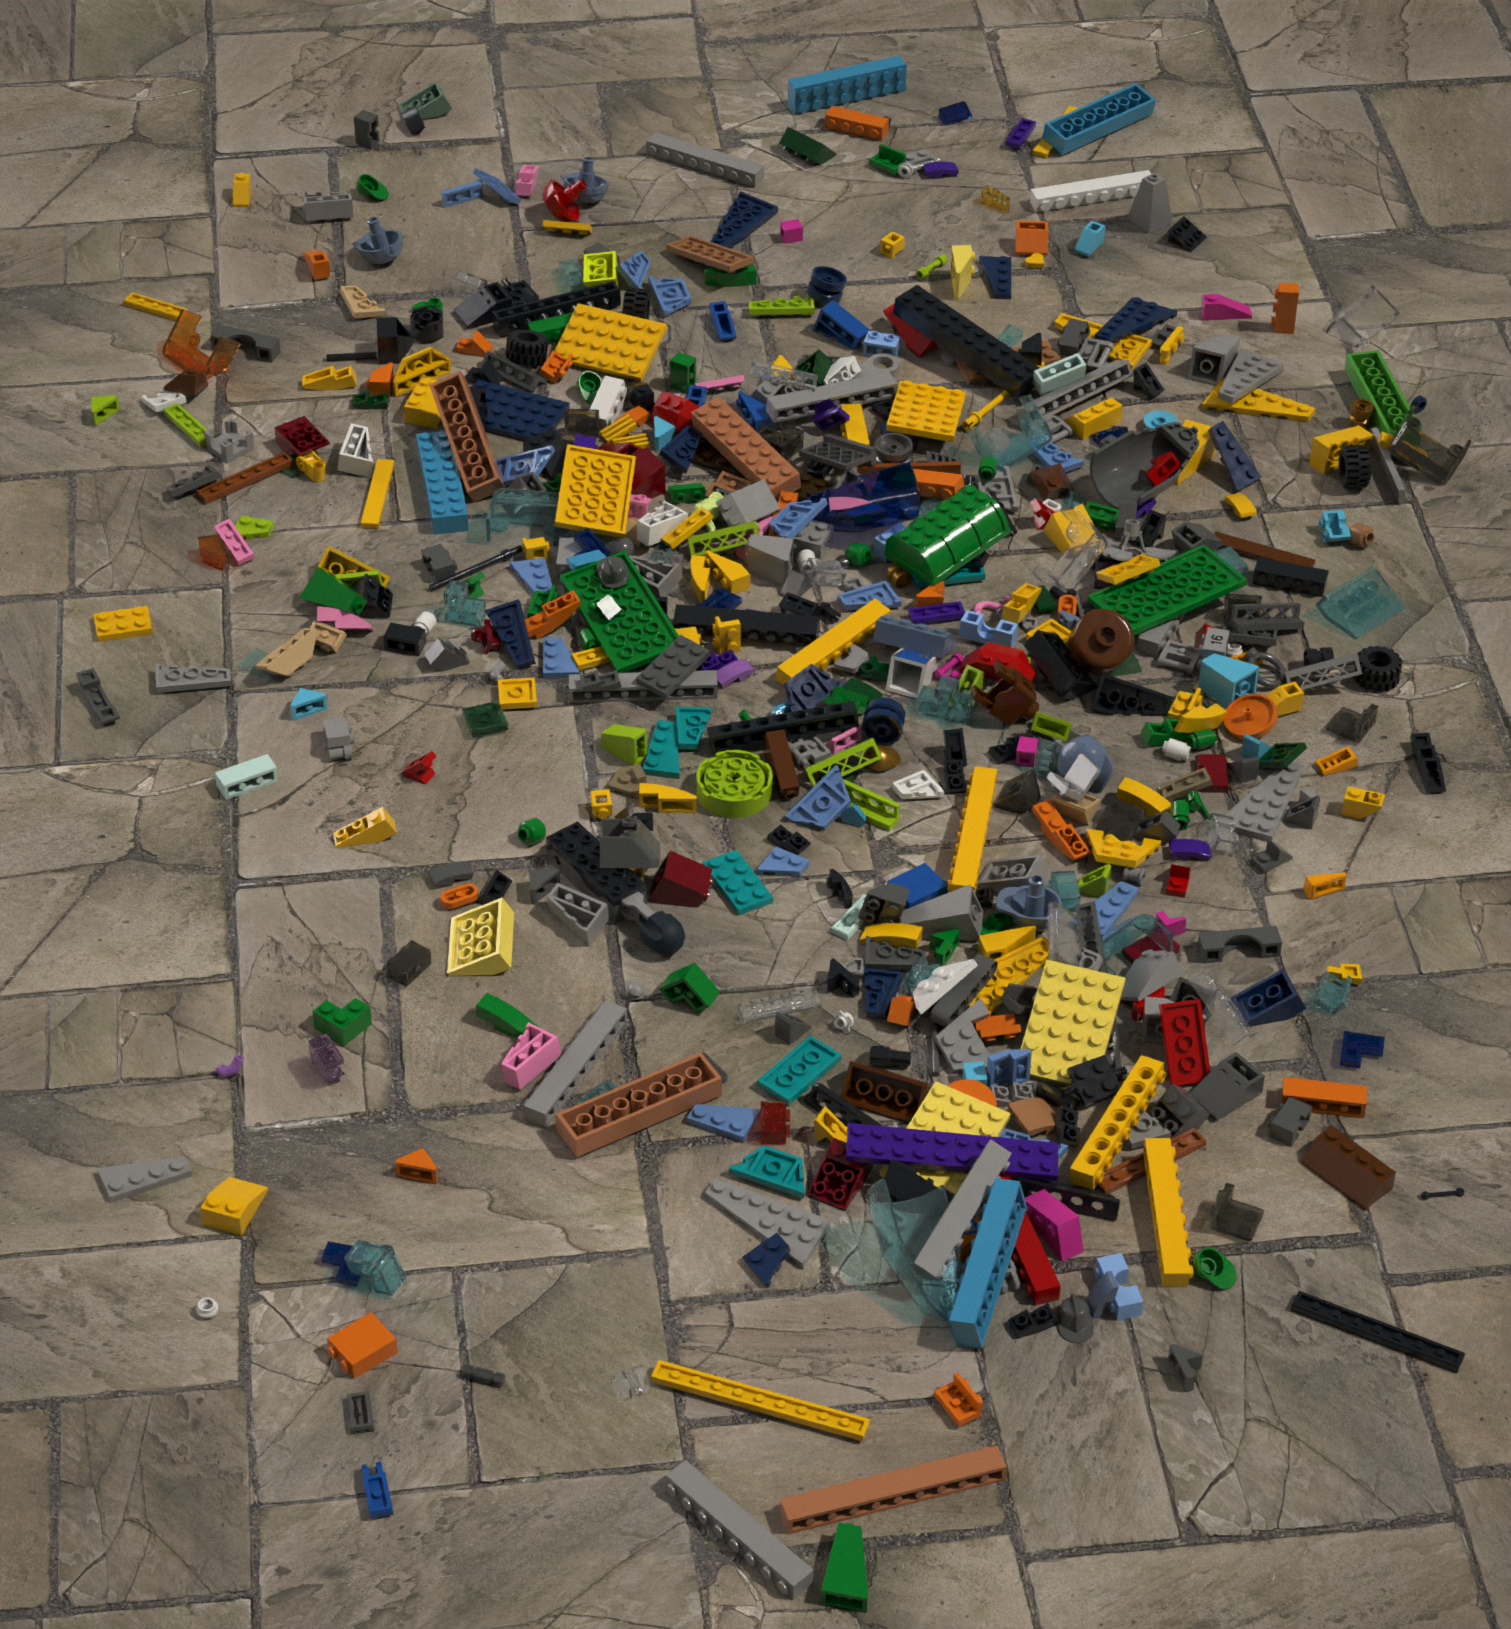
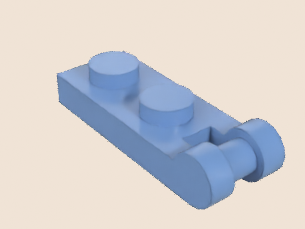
M477 179L473 183L441 191L442 205L449 207L483 197V181Z

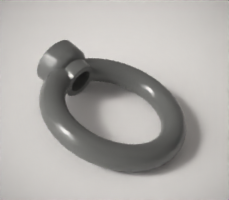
M1254 647L1244 655L1243 658L1247 663L1255 664L1258 660H1266L1272 663L1279 671L1280 677L1276 681L1266 680L1258 674V684L1267 688H1277L1286 682V669L1276 657L1268 653L1258 652Z

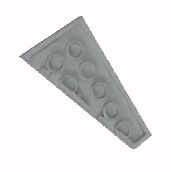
M1292 762L1286 768H1277L1218 820L1217 827L1265 841L1270 839L1273 841L1304 771V765Z
M716 1178L713 1179L705 1192L706 1199L722 1211H728L737 1222H743L748 1226V1230L763 1241L778 1233L790 1247L791 1251L787 1258H792L796 1261L801 1269L805 1268L830 1226V1219Z

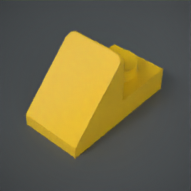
M826 1106L823 1107L813 1121L816 1141L818 1142L826 1137L830 1142L833 1138L847 1142V1127Z

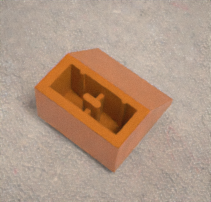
M1016 220L1015 255L1026 256L1040 253L1043 256H1047L1048 222Z

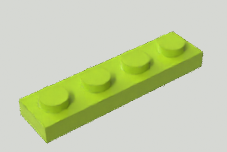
M176 403L163 409L164 415L199 447L206 445L204 432L207 429L181 405Z

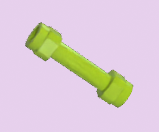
M944 254L937 256L934 262L926 267L919 268L916 271V276L919 279L927 277L930 271L947 263V256Z

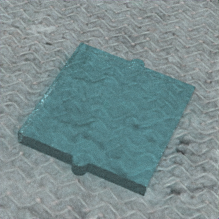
M256 648L237 665L239 668L263 679L269 673L257 670L255 666L269 654Z

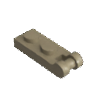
M1204 767L1157 786L1156 791L1172 803L1174 799L1185 796L1191 791H1198L1213 784Z

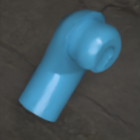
M788 701L773 707L772 715L782 714L790 710Z

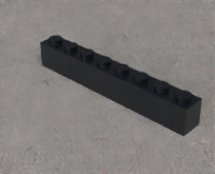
M676 604L673 618V627L675 629L696 627L697 634H701V636H715L712 624H715V617L719 616L721 622L739 619L741 623V638L768 640L770 642H795L806 645L819 638L821 627L819 616Z

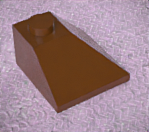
M187 368L166 384L163 390L195 396L208 387V382L202 372L196 371L194 368Z
M1061 463L1030 472V476L1043 501L1047 498L1054 500L1075 493Z

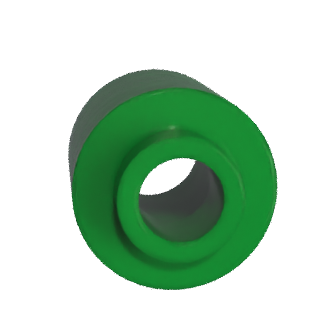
M985 456L980 460L978 474L983 481H990L995 477L996 459L991 456Z
M585 627L578 632V640L584 650L600 646L590 628Z
M1207 728L1192 732L1187 736V741L1191 749L1200 750L1214 746L1217 736L1214 731Z
M1183 800L1174 801L1170 805V814L1180 824L1179 829H1184L1190 822L1189 804Z

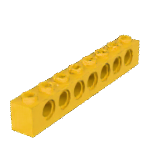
M1143 1055L1139 1057L1070 1167L1071 1183L1094 1190L1097 1184L1102 1182L1106 1169H1110L1114 1156L1120 1153L1124 1140H1128L1132 1127L1138 1124L1141 1112L1146 1111L1150 1098L1156 1095L1158 1085L1164 1082L1166 1077L1164 1062Z

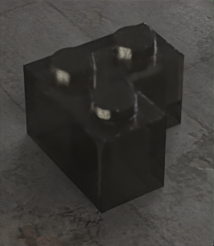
M789 425L781 432L768 426L757 432L785 460L803 448L804 431L792 425Z

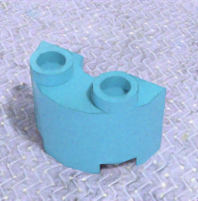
M1344 510L1323 511L1322 519H1319V528L1323 529V542L1350 540L1351 534L1349 527H1346Z

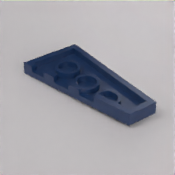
M1224 421L1212 426L1208 430L1216 450H1219L1221 455V463L1227 469L1228 473L1226 475L1232 481L1234 494L1261 478V475Z
M517 599L485 610L518 669L536 664L520 600Z

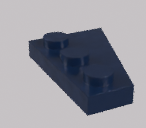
M689 424L660 450L659 455L686 474L702 433Z
M864 968L866 1015L871 1018L886 1019L889 1014L892 997H896L903 980V973Z

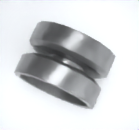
M886 433L876 439L877 464L912 463L913 443L909 437L901 433Z

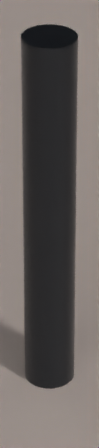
M377 352L326 354L327 361L377 358Z

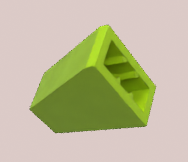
M613 724L601 733L602 748L630 765H639L647 756V730L645 728Z

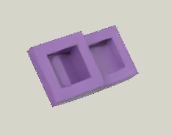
M741 659L717 670V682L725 688L736 679L740 682L743 681L755 670L745 659Z

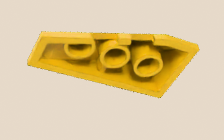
M327 546L317 566L329 571L333 575L376 570L331 546ZM380 572L383 586L386 588L391 577Z

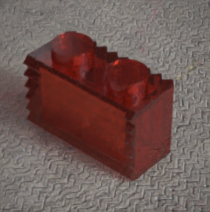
M761 1101V1144H786V1137H790V1125H786V1122H790V1109H786L785 1101Z

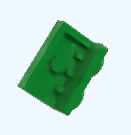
M880 144L879 153L869 159V165L895 175L898 173V167L902 163H906V154Z
M1088 501L1085 509L1094 526H1098L1103 530L1115 531L1119 509Z
M552 585L550 592H534L527 618L542 612V605L559 598V592H556V585Z

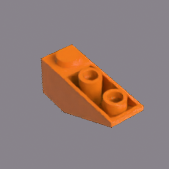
M314 249L302 252L314 280L330 277L329 260L324 251Z

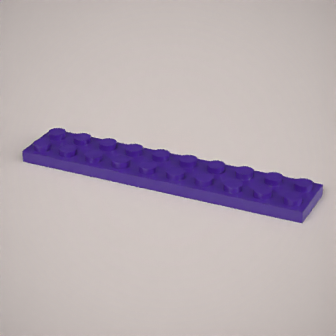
M848 1123L846 1161L889 1165L890 1161L894 1159L914 1168L968 1173L983 1148L991 1139L1012 1153L1008 1159L1011 1162L1004 1173L1000 1172L998 1176L1057 1181L1058 1143Z

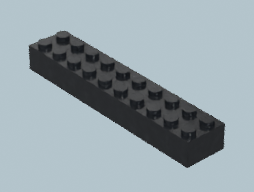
M919 285L912 287L895 298L894 315L1017 399L1035 388L1033 385L1034 371L1040 369V367Z

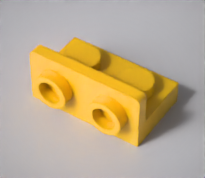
M1197 688L1195 694L1179 690L1168 712V718L1180 719L1181 715L1201 705L1203 701L1201 688Z

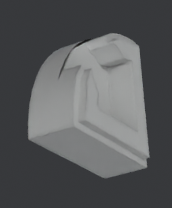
M1024 617L1020 622L1021 627L1029 632L1038 626L1039 618Z

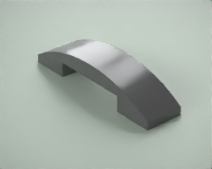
M91 668L76 673L86 701L97 720L101 724H106L120 719L114 705H111L101 687L100 679L95 669Z

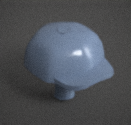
M584 157L582 159V169L579 172L561 174V179L564 181V188L574 185L579 179L583 180L587 185V190L579 194V198L575 201L595 203L606 195L609 181L595 175L593 170L595 160L593 158Z
M370 218L367 221L370 232L353 242V247L359 251L363 259L372 264H384L396 259L403 246L402 233L395 230H384V228H381L379 218Z
M1082 735L1073 738L1064 744L1059 751L1058 772L1064 778L1080 754L1085 755L1100 769L1098 777L1088 790L1091 793L1099 794L1113 775L1114 765L1107 756L1105 747L1093 736Z
M1031 876L1028 879L1029 885L1007 887L999 892L996 909L999 912L1010 915L1019 928L1036 926L1037 932L1045 931L1058 920L1062 912L1060 897L1053 889L1043 887L1044 879L1041 876Z

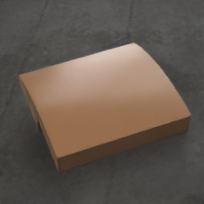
M722 471L716 483H711L705 497L709 498L713 492H716L717 488L735 492L753 483Z
M1027 1098L1008 1104L1009 1112L1029 1137L1040 1132H1044L1046 1136L1056 1132V1114L1044 1098Z

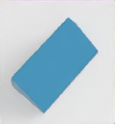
M595 550L568 557L566 561L572 571L604 559L606 556L600 550Z

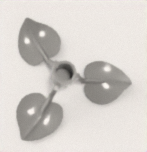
M1127 519L1125 521V529L1121 541L1110 538L1103 533L1098 544L1099 548L1104 549L1102 552L1104 556L1119 561H1127L1133 557V553L1125 550L1128 540H1136V537H1139L1142 552L1146 553L1145 555L1165 560L1177 553V550H1165L1154 547L1145 548L1142 531H1139L1140 522L1134 519Z

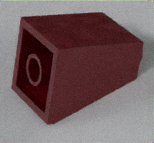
M644 448L635 455L636 460L631 494H642L652 499L666 493L665 465L648 448Z
M670 850L654 874L648 901L698 908L702 901L706 902L709 897L710 891H708V888L713 881L711 877L712 868Z

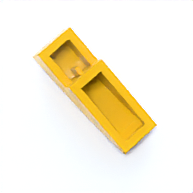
M352 365L339 370H335L334 366H330L303 375L302 386L305 389L312 390L345 389L357 386V375Z
M691 555L690 575L692 589L698 601L705 605L710 584V568H706L705 556Z
M1024 583L1011 594V600L1003 606L1001 619L1017 624L1020 623L1034 605L1042 588Z
M1216 703L1207 709L1199 705L1181 715L1174 730L1192 733L1207 728L1215 729L1221 726L1227 711Z
M1127 777L1119 785L1117 800L1134 805V811L1150 817L1164 810L1170 813L1171 803L1151 788Z
M639 783V807L658 808V813H697L695 795L665 785Z
M902 923L870 925L865 927L859 943L866 944V936L873 937V941L882 943L884 940L890 942V945L900 947L904 945L917 949L922 940L923 927Z

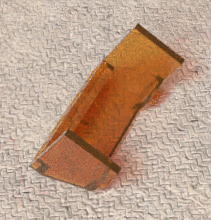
M182 309L163 346V355L183 370L194 368L196 371L202 372L206 379L226 370L230 366L241 343L220 336L211 356L208 357L197 349L200 343V335L195 332V329L202 316Z

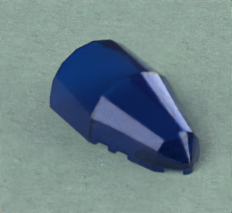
M910 462L858 475L855 481L850 483L844 481L841 483L842 486L832 490L830 487L806 499L811 500V503H819L821 498H826L828 505L812 520L832 524L834 529L869 532L915 520L920 510L919 488ZM853 497L872 503L844 509V512H837L836 510L830 511L829 498Z

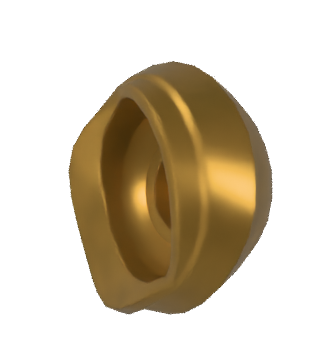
M877 745L882 759L867 765V768L876 772L894 768L900 763V755L893 748ZM872 747L864 752L865 758L873 759L877 757Z

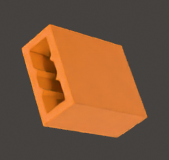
M372 1312L327 1338L328 1355L331 1359H336L343 1372L349 1373L353 1379L398 1353L397 1339Z

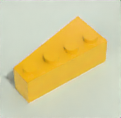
M1358 425L1313 437L1309 465L1325 475L1339 467V455L1343 445L1365 444L1368 450L1372 449L1374 435Z

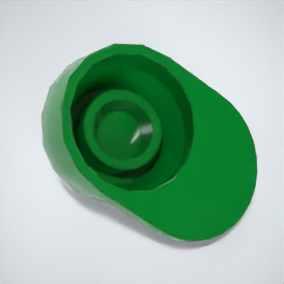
M362 174L358 177L355 186L360 195L365 197L373 196L378 200H386L389 197L387 188L371 175Z
M585 371L578 377L576 382L577 389L588 404L592 405L601 386L602 379L593 371Z
M1207 1247L1199 1250L1194 1255L1192 1265L1193 1272L1197 1277L1208 1280L1215 1287L1222 1290L1229 1289L1235 1284L1237 1279L1235 1267L1218 1250Z

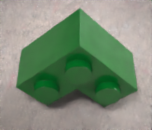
M696 963L670 973L659 987V990L671 1003L684 998L696 1012L709 1008L720 993L718 988Z
M357 998L353 999L342 1009L326 1000L312 1011L314 1028L343 1047L372 1024L370 1006Z

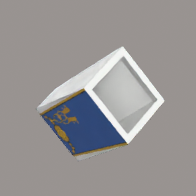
M901 648L891 657L885 690L921 699L933 678V672L937 669L939 658Z

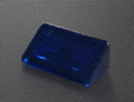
M962 101L940 108L938 118L947 126L972 118V114L966 102Z
M1112 427L1093 433L1090 437L1099 446V441L1109 435L1118 438L1127 433L1128 427Z

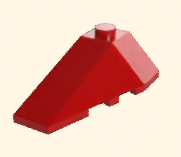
M894 304L884 309L883 313L891 325L896 327L898 335L904 339L907 349L918 358L939 346L894 315Z

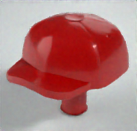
M551 179L544 187L542 193L544 204L555 218L563 222H576L579 220L580 211L575 200L579 198V194L587 190V185L583 180L579 179L574 185L564 188L557 181Z

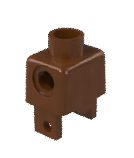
M998 660L994 663L996 674L1001 679L987 693L975 685L970 688L972 698L985 706L986 713L1009 726L1013 725L1019 718L1030 721L1039 710L1034 684L1016 668L1012 667L1009 669Z

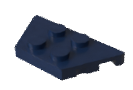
M810 664L783 686L790 711L793 712L815 708L824 701L825 695H832L834 686L842 687L845 683L842 681L837 682L830 678V674Z

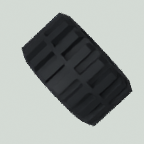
M628 287L624 295L622 314L649 320V290Z
M532 330L510 332L507 335L506 358L519 365H540L547 359L549 340L545 335Z
M1365 444L1343 445L1341 448L1339 475L1345 489L1368 487L1371 478V458Z
M1377 645L1375 647L1368 646V648H1363L1362 651L1358 652L1362 675L1355 676L1354 678L1356 683H1359V686L1373 692H1384V690L1389 691L1399 684L1402 658L1399 657L1397 652L1385 646L1380 647ZM1355 663L1354 672H1357L1356 663Z

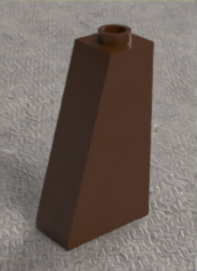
M785 730L766 732L763 754L766 763L771 767L773 782L779 799L798 797L800 786Z

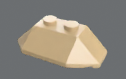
M316 628L302 629L297 635L291 637L262 659L255 668L276 676L288 677L293 675L297 668L304 666L313 656L317 636Z

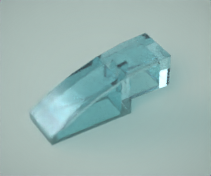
M574 257L558 260L566 286L569 287L570 292L587 288L583 283V271Z

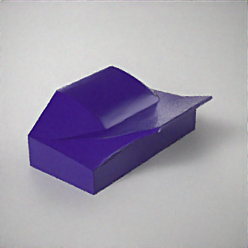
M828 398L815 403V414L812 422L824 431L849 421L850 415Z

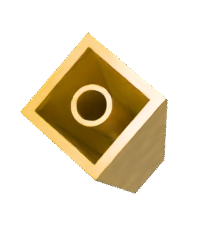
M1185 419L1182 426L1188 428L1194 426L1198 429L1199 447L1173 484L1179 485L1214 458L1216 448L1208 431L1212 426Z

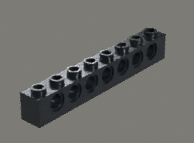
M615 281L493 311V328L499 337L506 336L516 330H527L528 322L572 313L578 303L600 309H611L621 306L620 288Z
M847 701L706 728L711 752L715 754L721 751L764 745L766 732L784 729L787 740L852 729L859 727V721L854 701Z

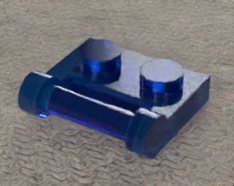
M716 587L708 598L696 606L735 609L742 603V597Z

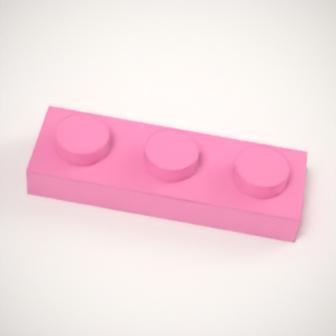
M744 375L695 383L694 386L706 387L707 392H709L708 389L713 388L715 391L724 390V386H731V388L740 387V384L745 382Z
M230 518L214 526L216 533L238 565L255 558L254 553Z

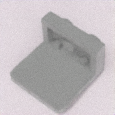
M1080 754L1064 778L1051 771L1046 778L1052 783L1051 787L1061 791L1059 794L1067 800L1072 798L1081 802L1094 780L1098 777L1100 769L1085 755Z

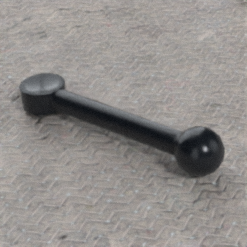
M1457 1188L1455 1191L1433 1193L1423 1191L1421 1197L1425 1200L1429 1197L1447 1195L1462 1197L1464 1189Z

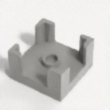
M232 418L225 421L226 433L213 439L211 429L204 432L206 449L227 464L254 450L253 433L246 430L245 437L238 433L237 422Z

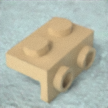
M315 620L310 627L317 630L315 645L325 652L332 651L337 653L347 636L344 631Z

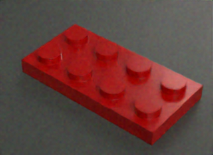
M1201 999L1159 1004L1170 1085L1178 1086L1201 1082L1211 1072Z

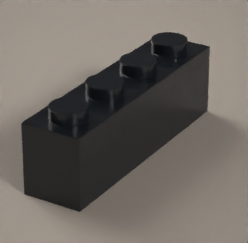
M1258 557L1254 569L1253 584L1323 597L1329 570Z

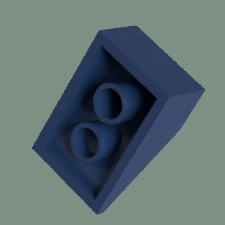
M1284 968L1231 997L1245 1026L1288 1019L1306 1009Z

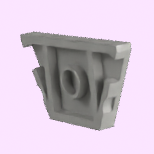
M1004 466L1003 471L997 472L990 481H983L980 476L976 478L978 490L988 494L990 497L989 492L994 491L999 501L1004 504V510L1018 512V504L1009 466Z

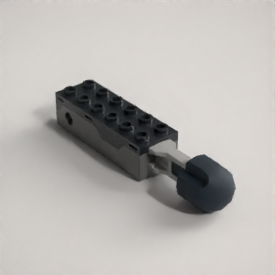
M578 821L546 837L547 860L555 868L559 869L560 873L581 893L607 903L610 920L614 924L624 919L636 921L642 927L640 933L641 940L658 954H675L682 948L685 940V931L681 923L672 914H665L663 911L655 913L647 906L646 884L629 868H600V842Z

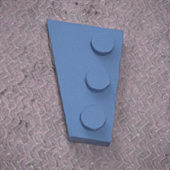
M641 250L615 268L630 287L641 288L651 261Z
M545 558L510 562L511 570L515 571L517 577L526 583V587L533 595L535 591L550 592L552 583Z
M887 581L837 594V600L844 610H859L873 599H877L887 608L901 607L902 601Z
M543 637V678H569V675L580 674L562 637Z
M695 1104L687 1116V1124L744 1143L760 1117L761 1109Z

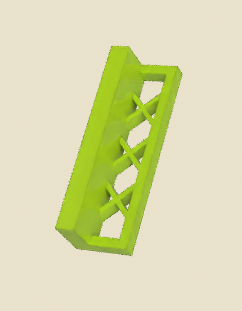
M756 521L688 537L691 555L705 556L706 550L718 553L746 546V541L749 540L745 539L744 535L751 533L759 535V531H761L760 525ZM739 537L735 544L726 542L728 539ZM722 541L718 548L714 549L710 546L711 543ZM705 545L702 552L695 553V547Z
M871 738L805 768L803 773L805 777L808 776L812 787H814L816 782L812 774L819 771L826 775L830 771L831 765H841L840 773L843 777L882 759V756L874 739ZM871 747L877 756L873 759L863 757L865 750ZM851 756L859 758L858 764L855 767L846 765L848 758Z
M843 779L852 803L851 805L856 804L866 815V822L890 832L899 822L900 804ZM854 791L859 793L862 798L857 797ZM870 798L875 800L878 805L873 804ZM886 806L893 808L894 813L889 811V809Z

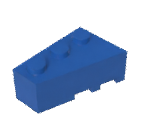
M832 300L821 308L812 331L824 333L825 337L835 338L838 343L854 350L864 342L870 329Z

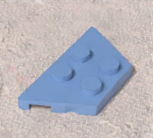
M648 276V282L663 316H667L692 303L691 295L683 279L663 277V280L653 279V276Z
M551 445L495 459L505 486H509L517 476L534 472L538 477L555 452L554 447Z
M821 498L819 503H811V500L791 502L769 522L770 527L780 537L793 539L828 505L826 498Z
M835 765L785 815L788 821L825 830L852 804L838 766Z

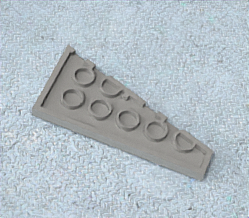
M1241 348L1219 390L1218 398L1234 403L1282 372L1284 365L1279 364L1276 360L1264 358L1261 354H1254Z

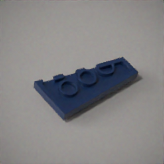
M979 256V263L986 274L987 282L990 283V289L994 298L1011 300V257Z

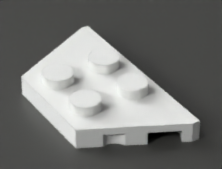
M970 959L938 967L928 979L921 981L917 988L912 991L918 1012L923 1014L978 966L975 960Z

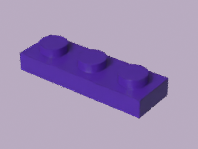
M1021 118L1006 139L1005 146L1020 150L1035 129L1036 121Z
M961 601L908 608L911 623L916 625L961 619L965 614Z

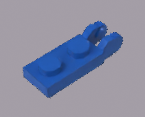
M381 1461L376 1462L375 1469L377 1474L369 1475L367 1464L362 1465L363 1485L370 1519L393 1514L385 1472L383 1473Z

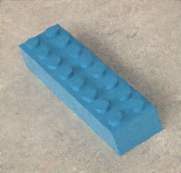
M899 55L788 79V107L796 115L906 91L907 64Z
M1134 83L1045 123L1042 138L1060 154L1064 155L1152 115L1156 99L1137 83Z
M446 431L416 434L418 457L434 535L469 531L468 513L458 465Z
M995 1178L993 1187L990 1186L989 1199L987 1204L983 1206L982 1220L977 1224L976 1239L972 1240L970 1257L966 1258V1270L960 1277L959 1291L954 1295V1307L948 1314V1323L951 1325L952 1336H954L957 1346L983 1348L1027 1209L1020 1181Z

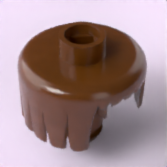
M1096 609L1086 613L1072 627L1071 633L1068 636L1070 657L1072 660H1077L1076 663L1081 667L1083 666L1087 673L1092 671V675L1114 672L1129 658L1133 650L1134 634L1129 622L1121 614L1109 609Z

